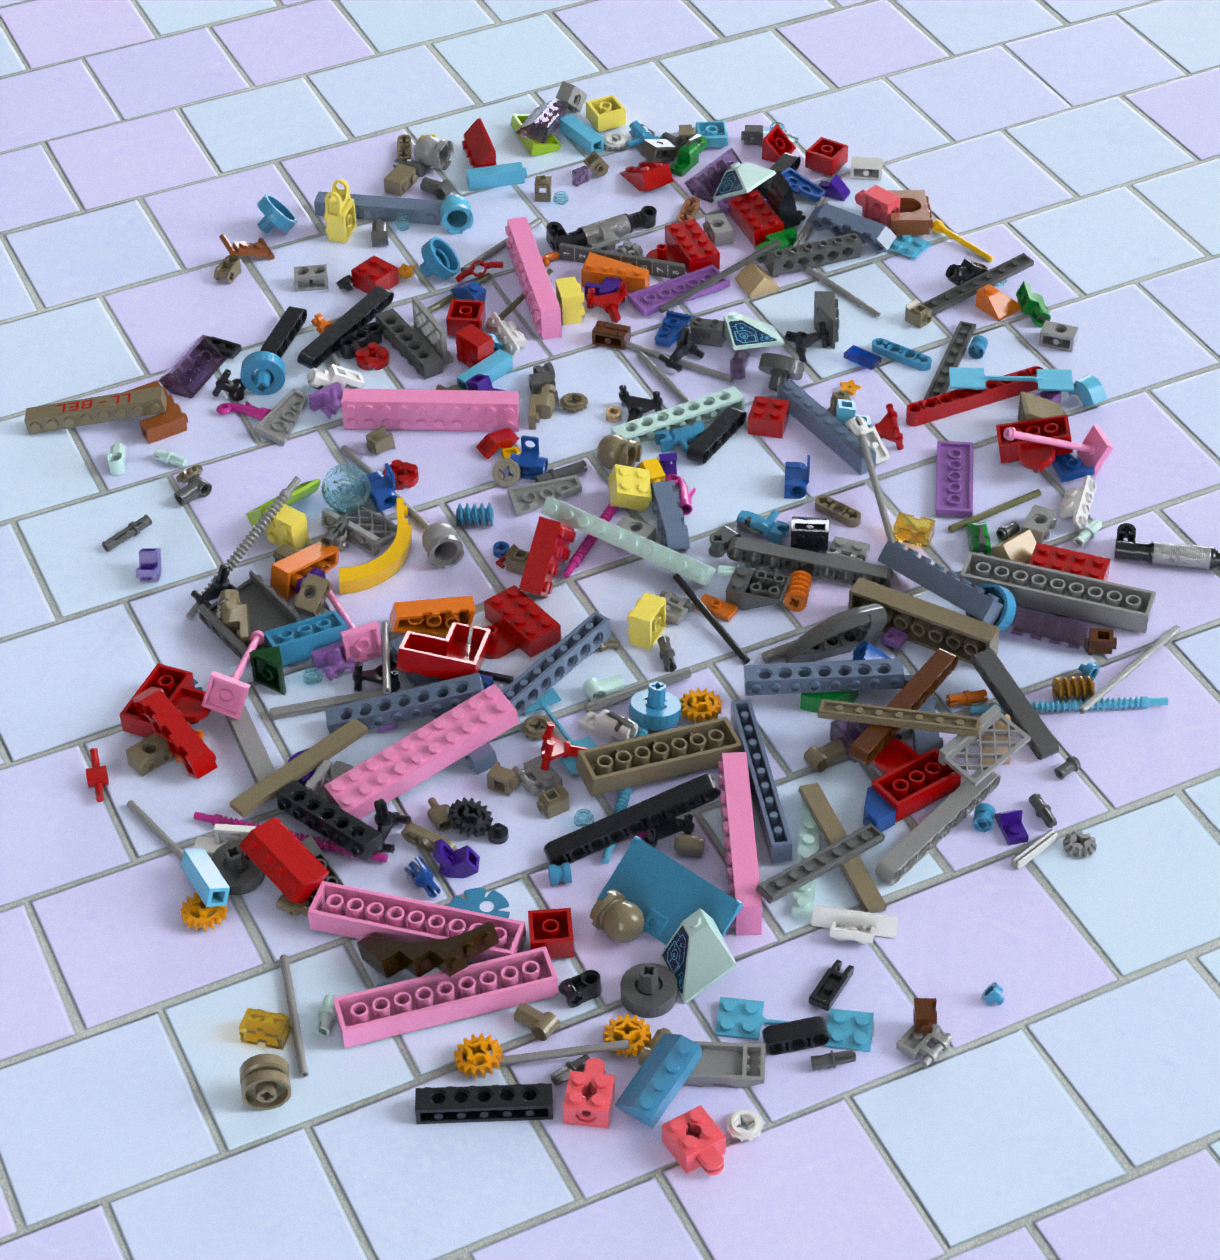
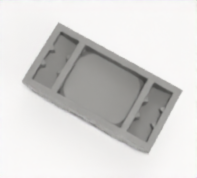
M694 1041L701 1046L702 1058L685 1081L686 1084L702 1087L716 1083L726 1084L735 1088H744L764 1083L766 1044Z

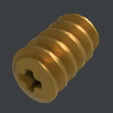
M1086 675L1084 680L1082 676H1077L1076 680L1074 676H1070L1068 680L1065 676L1061 677L1060 680L1058 677H1054L1052 680L1053 700H1055L1056 696H1058L1060 701L1063 700V696L1070 700L1071 695H1074L1075 700L1078 701L1079 695H1082L1084 700L1087 695L1092 697L1095 694L1094 681L1089 675Z

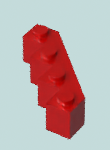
M150 687L132 698L139 715L149 718L155 734L165 738L172 756L182 759L190 777L199 779L218 768L213 751L202 741L198 733L189 725L162 689Z

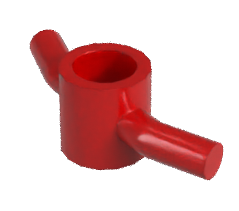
M476 260L469 269L462 271L455 279L459 283L469 275L481 277L485 275L487 269L503 268V262L490 261L484 263L481 260ZM479 263L484 267V271L476 274L473 270L475 269V264Z
M92 748L89 749L92 768L85 769L88 788L95 787L96 801L102 802L104 800L103 786L109 785L106 765L100 766L98 749Z

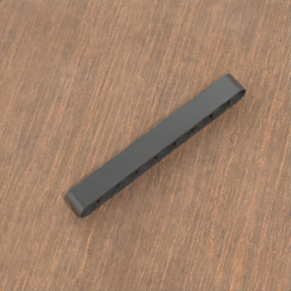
M733 537L727 550L728 558L733 561L791 573L801 570L809 573L812 577L854 585L859 577L890 588L894 576L893 570L887 566L743 537Z

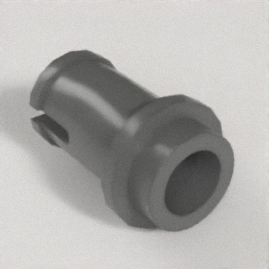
M1013 521L1005 527H999L996 535L1000 540H1006L1009 536L1019 532L1020 527L1018 523L1016 524Z
M1075 756L1068 757L1066 762L1054 769L1055 775L1061 780L1064 779L1071 772L1079 770L1080 761Z

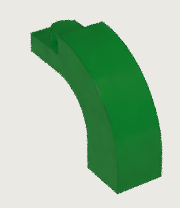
M858 691L801 693L800 709L817 713L822 699L853 703L858 697Z

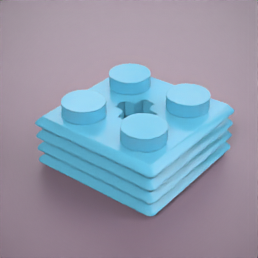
M726 121L695 123L696 134L702 135L707 139L705 149L728 146Z

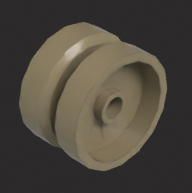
M269 1053L258 1054L242 1063L239 1068L241 1096L245 1105L257 1110H271L282 1106L291 1097L289 1064L284 1058Z

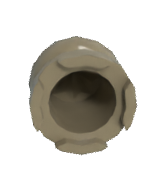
M608 435L597 446V458L601 465L608 469H613L615 464L634 467L636 462H640L642 446L639 445V441L634 439L628 441L621 435Z
M612 889L607 891L608 896L602 901L598 899L591 910L590 918L593 920L591 924L598 930H604L610 939L620 943H629L637 939L643 932L645 924L642 910L637 904L625 900L624 895L618 890Z

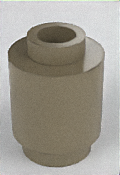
M680 834L679 838L675 837L674 850H677L679 855L694 857L703 855L705 839H701L700 836Z

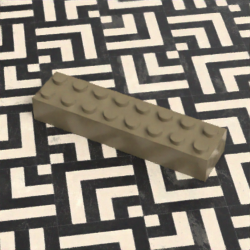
M861 577L849 590L848 609L872 603L879 604L885 608L887 623L882 632L886 633L891 627L908 633L907 641L934 651L942 648L957 655L959 660L972 664V655L991 648L997 655L1000 628Z
M727 717L580 750L577 755L576 769L589 794L596 796L718 767V761H722V753L741 752L743 745Z

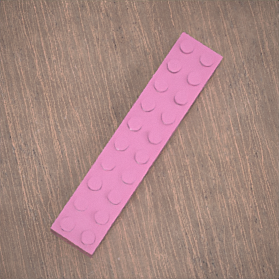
M526 217L507 219V226H505V233L508 236L506 248L509 249V256L512 258L516 276L519 277V284L522 286L526 304L529 305V312L532 314L533 323L536 324L537 334H540L542 340L562 337L561 309Z
M347 388L343 390L341 405L344 429L376 430L383 425L385 430L495 432L509 427L513 432H519V391Z
M494 683L324 785L327 798L331 803L360 820L375 811L374 802L376 800L384 799L387 804L519 724L517 710Z
M747 752L722 753V761H718V773L722 774V776H718V787L722 788L719 796L720 803H724V805H721V818H725V820H722V832L726 834L723 836L724 848L728 849V851H725V863L729 865L726 866V877L728 881H731L728 882V895L743 903V907L734 918L731 927H735L736 936L762 935V898L756 891L757 885L760 884Z
M325 881L321 882L307 912L309 927L312 930L356 939H363L376 932L385 938L403 942L441 940L468 932L490 921L495 926L499 943L467 961L472 963L520 953L526 941V925L523 921Z
M545 946L467 965L468 967L451 977L443 972H438L333 998L335 1017L344 1047L348 1048L518 1006L521 1003H530L558 996V977L547 948Z

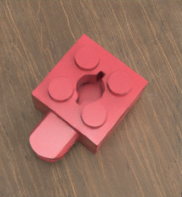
M874 185L867 191L863 189L855 195L856 204L863 207L862 217L884 224L888 228L890 226V213H900L901 197L878 185Z
M588 1059L585 1062L583 1072L570 1070L563 1103L564 1124L609 1129L615 1097V1075L605 1074V1064L601 1059Z
M701 1105L662 1124V1142L686 1174L700 1166L709 1176L718 1175L723 1171L724 1157L722 1155L726 1152V1136Z

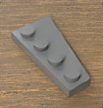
M293 389L255 426L254 432L284 446L308 401V395Z
M578 475L511 487L507 488L516 517L543 507L547 496L561 500L582 492V485Z

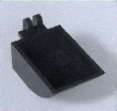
M778 170L770 182L767 201L783 221L785 230L801 224L800 222L805 220L806 216L802 210L797 211L791 186Z
M792 516L791 547L813 552L828 551L829 518Z

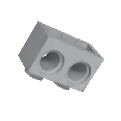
M327 265L294 267L296 292L329 289Z

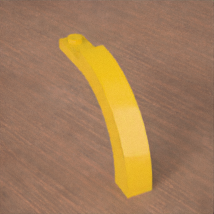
M396 498L397 533L391 546L378 558L368 563L339 568V594L360 592L375 587L391 578L404 565L412 546V525H408V519L404 518V516H408V505H404V498Z

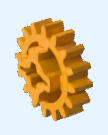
M697 688L695 692L690 689L689 694L684 693L683 698H680L682 717H687L688 722L694 720V724H696L698 721L705 722L706 720H712V718L718 719V714L722 713V700H720V696L714 695V691L707 692V688L703 691Z
M194 892L193 898L188 896L186 897L187 902H182V909L180 911L183 923H187L188 928L194 926L195 931H198L199 928H203V931H206L207 927L215 929L214 925H221V919H226V913H228L227 905L206 907L196 892Z
M626 1014L625 1018L617 1015L616 1021L610 1019V1025H605V1031L603 1032L604 1043L620 1040L629 1041V1049L609 1051L610 1053L616 1051L617 1057H620L622 1054H625L626 1058H629L630 1054L638 1057V1051L641 1052L644 1046L650 1044V1025H645L644 1018L638 1020L637 1015H634L633 1018H629V1014Z
M481 1033L479 1038H476L472 1034L470 1040L463 1039V1045L457 1044L458 1050L454 1051V1062L459 1073L464 1072L466 1078L471 1074L473 1079H476L478 1075L485 1078V1073L488 1072L492 1075L494 1074L493 1068H500L499 1062L503 1061V1052L498 1040H492L491 1035L484 1038L483 1033Z

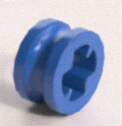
M504 541L496 542L493 545V555L497 558L503 557L510 549L509 544Z

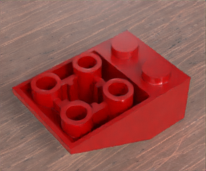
M655 161L638 163L639 166H630L625 168L626 171L620 172L621 176L636 189L644 192L673 182L669 164L662 163V161L656 163Z

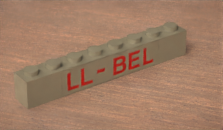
M163 386L30 407L26 408L24 422L30 435L165 413L167 398Z

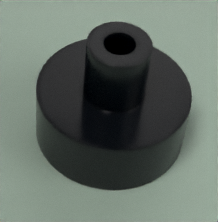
M347 275L336 284L340 290L345 288L347 292L353 290L350 284L354 280L350 275Z
M495 823L489 827L488 840L491 843L499 845L508 840V828L505 825Z

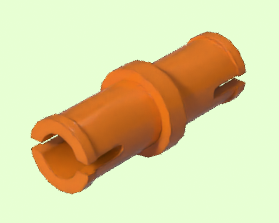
M985 689L972 692L966 690L959 694L946 695V699H949L946 700L948 707L958 705L970 706L972 703L987 702L988 698H984V696L988 695Z

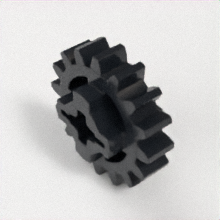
M463 797L462 801L457 799L455 804H451L447 815L450 818L449 823L454 824L453 829H459V834L465 832L467 837H470L471 834L478 837L479 833L482 836L485 835L493 821V818L490 817L492 812L486 811L488 806H481V801L476 803L473 798L470 801H467L465 797Z

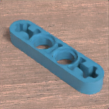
M876 338L872 341V351L876 354L920 371H927L931 368L932 359L925 354L883 338Z

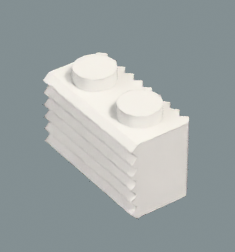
M852 156L850 178L881 180L883 158Z

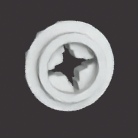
M611 133L604 136V146L607 149L619 150L626 145L627 138L622 134Z
M747 1109L737 1110L730 1114L727 1119V1133H730L733 1139H740L741 1142L746 1139L752 1142L754 1137L760 1136L763 1130V1121L754 1111ZM741 1121L748 1126V1130L741 1127Z

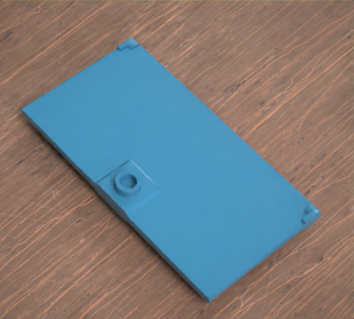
M638 836L633 838L630 847L597 900L602 901L608 896L607 891L612 889L618 890L624 895L625 900L637 904L642 910L645 920L643 930L666 945L681 923L700 908L714 919L723 937L743 907L741 901L736 900L644 842Z

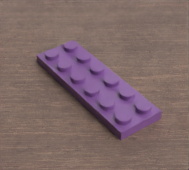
M710 265L627 294L628 301L643 316L651 315L658 312L660 306L717 275L720 271L714 265ZM725 277L681 303L730 287V280Z
M937 441L936 515L971 517L973 515V442Z

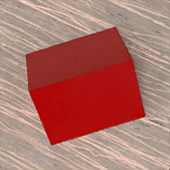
M778 124L762 140V159L774 163L784 153L792 154L796 149V146Z

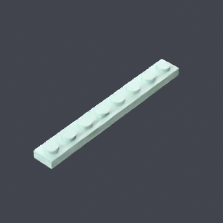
M803 799L796 864L819 852L820 830ZM816 879L794 891L792 917L812 918Z

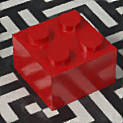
M820 137L805 152V167L829 176H833L848 162V145L824 137Z
M375 255L351 270L352 279L354 280L352 283L353 287L367 294L378 285L390 290L399 284L398 267Z
M452 299L446 317L447 335L456 336L455 332L470 324L482 331L486 319L485 301Z
M470 324L455 332L457 360L467 367H473L494 353L493 338L474 325Z
M755 396L748 416V434L782 439L789 419L790 401Z
M571 908L528 911L530 950L546 946L550 959L574 957Z

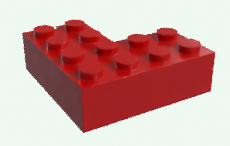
M539 516L519 590L543 597H548V594L552 593L554 586L552 579L553 576L557 575L559 569L557 562L565 564V560L568 561L571 553L568 547L570 543L574 542L576 536L575 528L562 522Z
M453 622L446 639L407 631L398 650L396 669L406 673H418L425 677L440 678L443 681L478 673L488 650L491 629L474 626L471 644H467L470 625Z

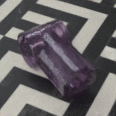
M746 349L736 351L734 357L730 360V375L734 376L735 380L745 378V370L750 359V353Z

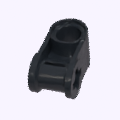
M586 970L560 983L558 990L566 997L567 1005L574 1008L600 996L602 992L601 977L597 971Z

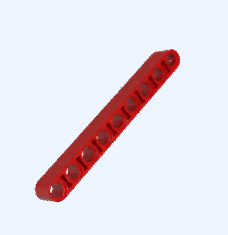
M1033 366L1003 376L1037 377L1036 369L1043 368ZM988 380L985 382V389L953 390L908 404L906 424L913 427L1018 396L1020 392L1027 393L1037 390L1038 384L1034 381Z

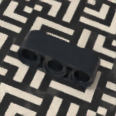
M376 322L369 323L340 339L341 357L352 359L356 357L355 352L368 346L369 343L375 342L380 344L382 342L381 325Z
M820 1016L770 1025L762 1031L766 1052L770 1055L820 1047L827 1044L830 1040L826 1021Z

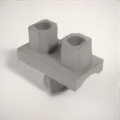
M599 227L598 233L586 237L590 248L601 249V247H605L607 250H614L616 244L620 243L619 237L615 235L614 230H605L604 227Z

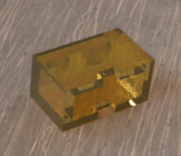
M899 512L893 528L895 541L929 548L934 535L935 520L924 517L917 519L914 518V515Z
M247 1008L239 1026L241 1042L254 1045L263 1042L266 1043V1047L280 1050L284 1049L292 1030L289 1015Z

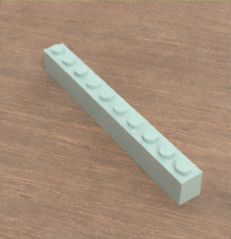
M547 496L541 514L701 584L709 586L716 568L558 499Z

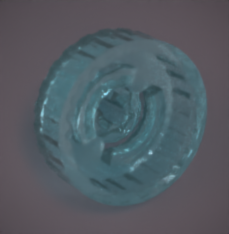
M340 464L328 471L323 480L321 492L325 502L331 508L339 512L349 513L363 507L370 495L371 484L367 475L360 468L350 464Z

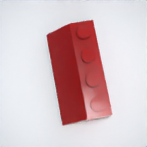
M478 118L463 134L462 148L465 150L466 157L469 158V164L473 168L496 165V150L481 118Z
M277 817L252 829L239 845L241 850L276 887L294 903L304 904L330 873Z

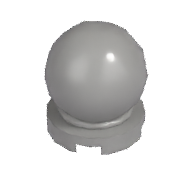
M424 136L416 142L414 156L424 166H434L437 170H446L451 164L452 160H449L450 153L454 152L452 141L447 139L439 140L434 136Z
M435 522L425 529L422 535V544L433 566L444 569L445 566L452 563L456 565L464 555L463 544L458 538L456 530L451 525L445 522Z

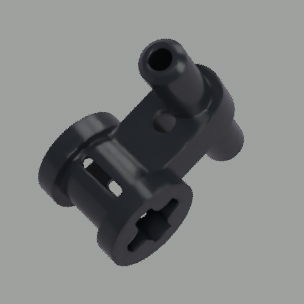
M225 369L222 376L216 381V387L212 392L213 396L218 397L221 390L229 392L231 400H243L246 387L243 386L241 379L228 380L231 371Z

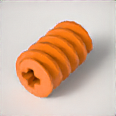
M801 570L794 571L789 575L791 580L783 598L786 608L794 612H800L806 608L812 583V576Z

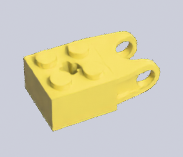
M336 179L332 185V192L329 191L325 196L324 220L326 221L325 232L328 235V241L347 243L357 226L354 199L350 196L348 183L342 179ZM337 184H342L344 189H339Z

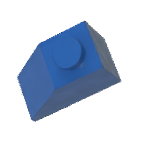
M469 281L457 285L450 292L459 300L485 301L487 290L477 281Z
M870 786L867 788L863 824L866 826L872 823L880 832H883L895 825L896 810Z

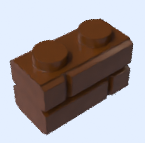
M598 320L592 330V344L625 350L626 343L631 338V327Z

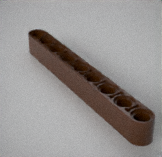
M939 648L886 707L919 710L953 672L959 657ZM870 724L851 745L849 757L869 765L902 728Z

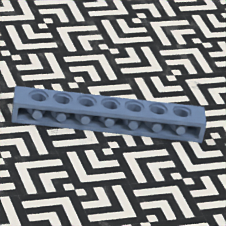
M595 611L501 691L516 708L518 716L612 636L610 619Z
M902 658L744 665L745 696L902 689L904 687Z
M474 673L325 708L327 728L331 734L356 718L368 727V730L387 724H397L448 712L483 691L484 685L480 673Z

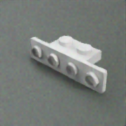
M492 312L486 326L491 334L496 335L503 346V351L512 355L513 362L520 347L525 348L528 342L516 323L502 321L496 312Z
M1090 475L1085 476L1081 487L1070 488L1065 491L1059 511L1062 518L1073 516V523L1079 533L1087 524L1094 494L1097 490L1096 483L1091 479Z
M215 824L213 829L215 838L197 837L194 849L204 848L207 854L212 856L220 846L227 842L244 840L256 826Z
M814 905L811 925L830 928V937H834L836 940H854L859 944L873 943L875 935L896 938L899 918Z

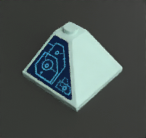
M740 162L730 165L731 168L725 172L713 200L716 201L748 193L776 173L773 170L748 162L741 164Z
M737 312L723 315L725 337L733 350L784 345L783 339L773 325L740 313L738 314Z
M701 908L681 923L660 954L665 966L675 975L677 990L685 1004L737 967L714 919Z

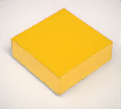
M518 446L501 449L503 459H510L512 453L520 454Z

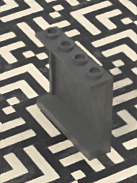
M252 570L249 571L250 579L234 589L239 593L241 604H247L250 635L257 630L263 632L299 621V613L295 609H291L283 597L280 598L271 586H267L263 578L259 574L256 575ZM218 601L208 608L203 603L197 607L199 619L241 660L248 647L237 637V631L231 632L216 617ZM264 640L255 650L268 648L266 641Z

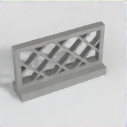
M417 296L412 297L414 325L411 327L442 358L443 366L453 363V356L447 350L445 329Z
M354 500L334 510L329 508L322 510L321 526L326 529L331 524H334L341 515L346 517L347 515H357L358 517H347L349 519V524L345 527L347 530V540L373 556L379 553L381 546L393 541L396 537V524ZM374 530H384V532H374Z
M996 704L979 717L982 718L979 737L957 735L939 750L938 762L943 766L946 764L974 787L1031 740L1027 733L1001 713V708ZM1001 721L1007 726V730L995 729V725ZM984 734L993 735V741H982L981 736ZM996 735H1007L1008 741H996ZM1010 735H1018L1022 740L1020 742H1011ZM969 746H979V753L968 752L967 748ZM982 746H993L994 753H982ZM996 747H1008V752L997 753ZM956 757L965 758V764H956L953 760ZM968 758H979L980 765L968 764ZM982 758H994V763L992 765H983ZM968 770H980V775L977 778H973Z

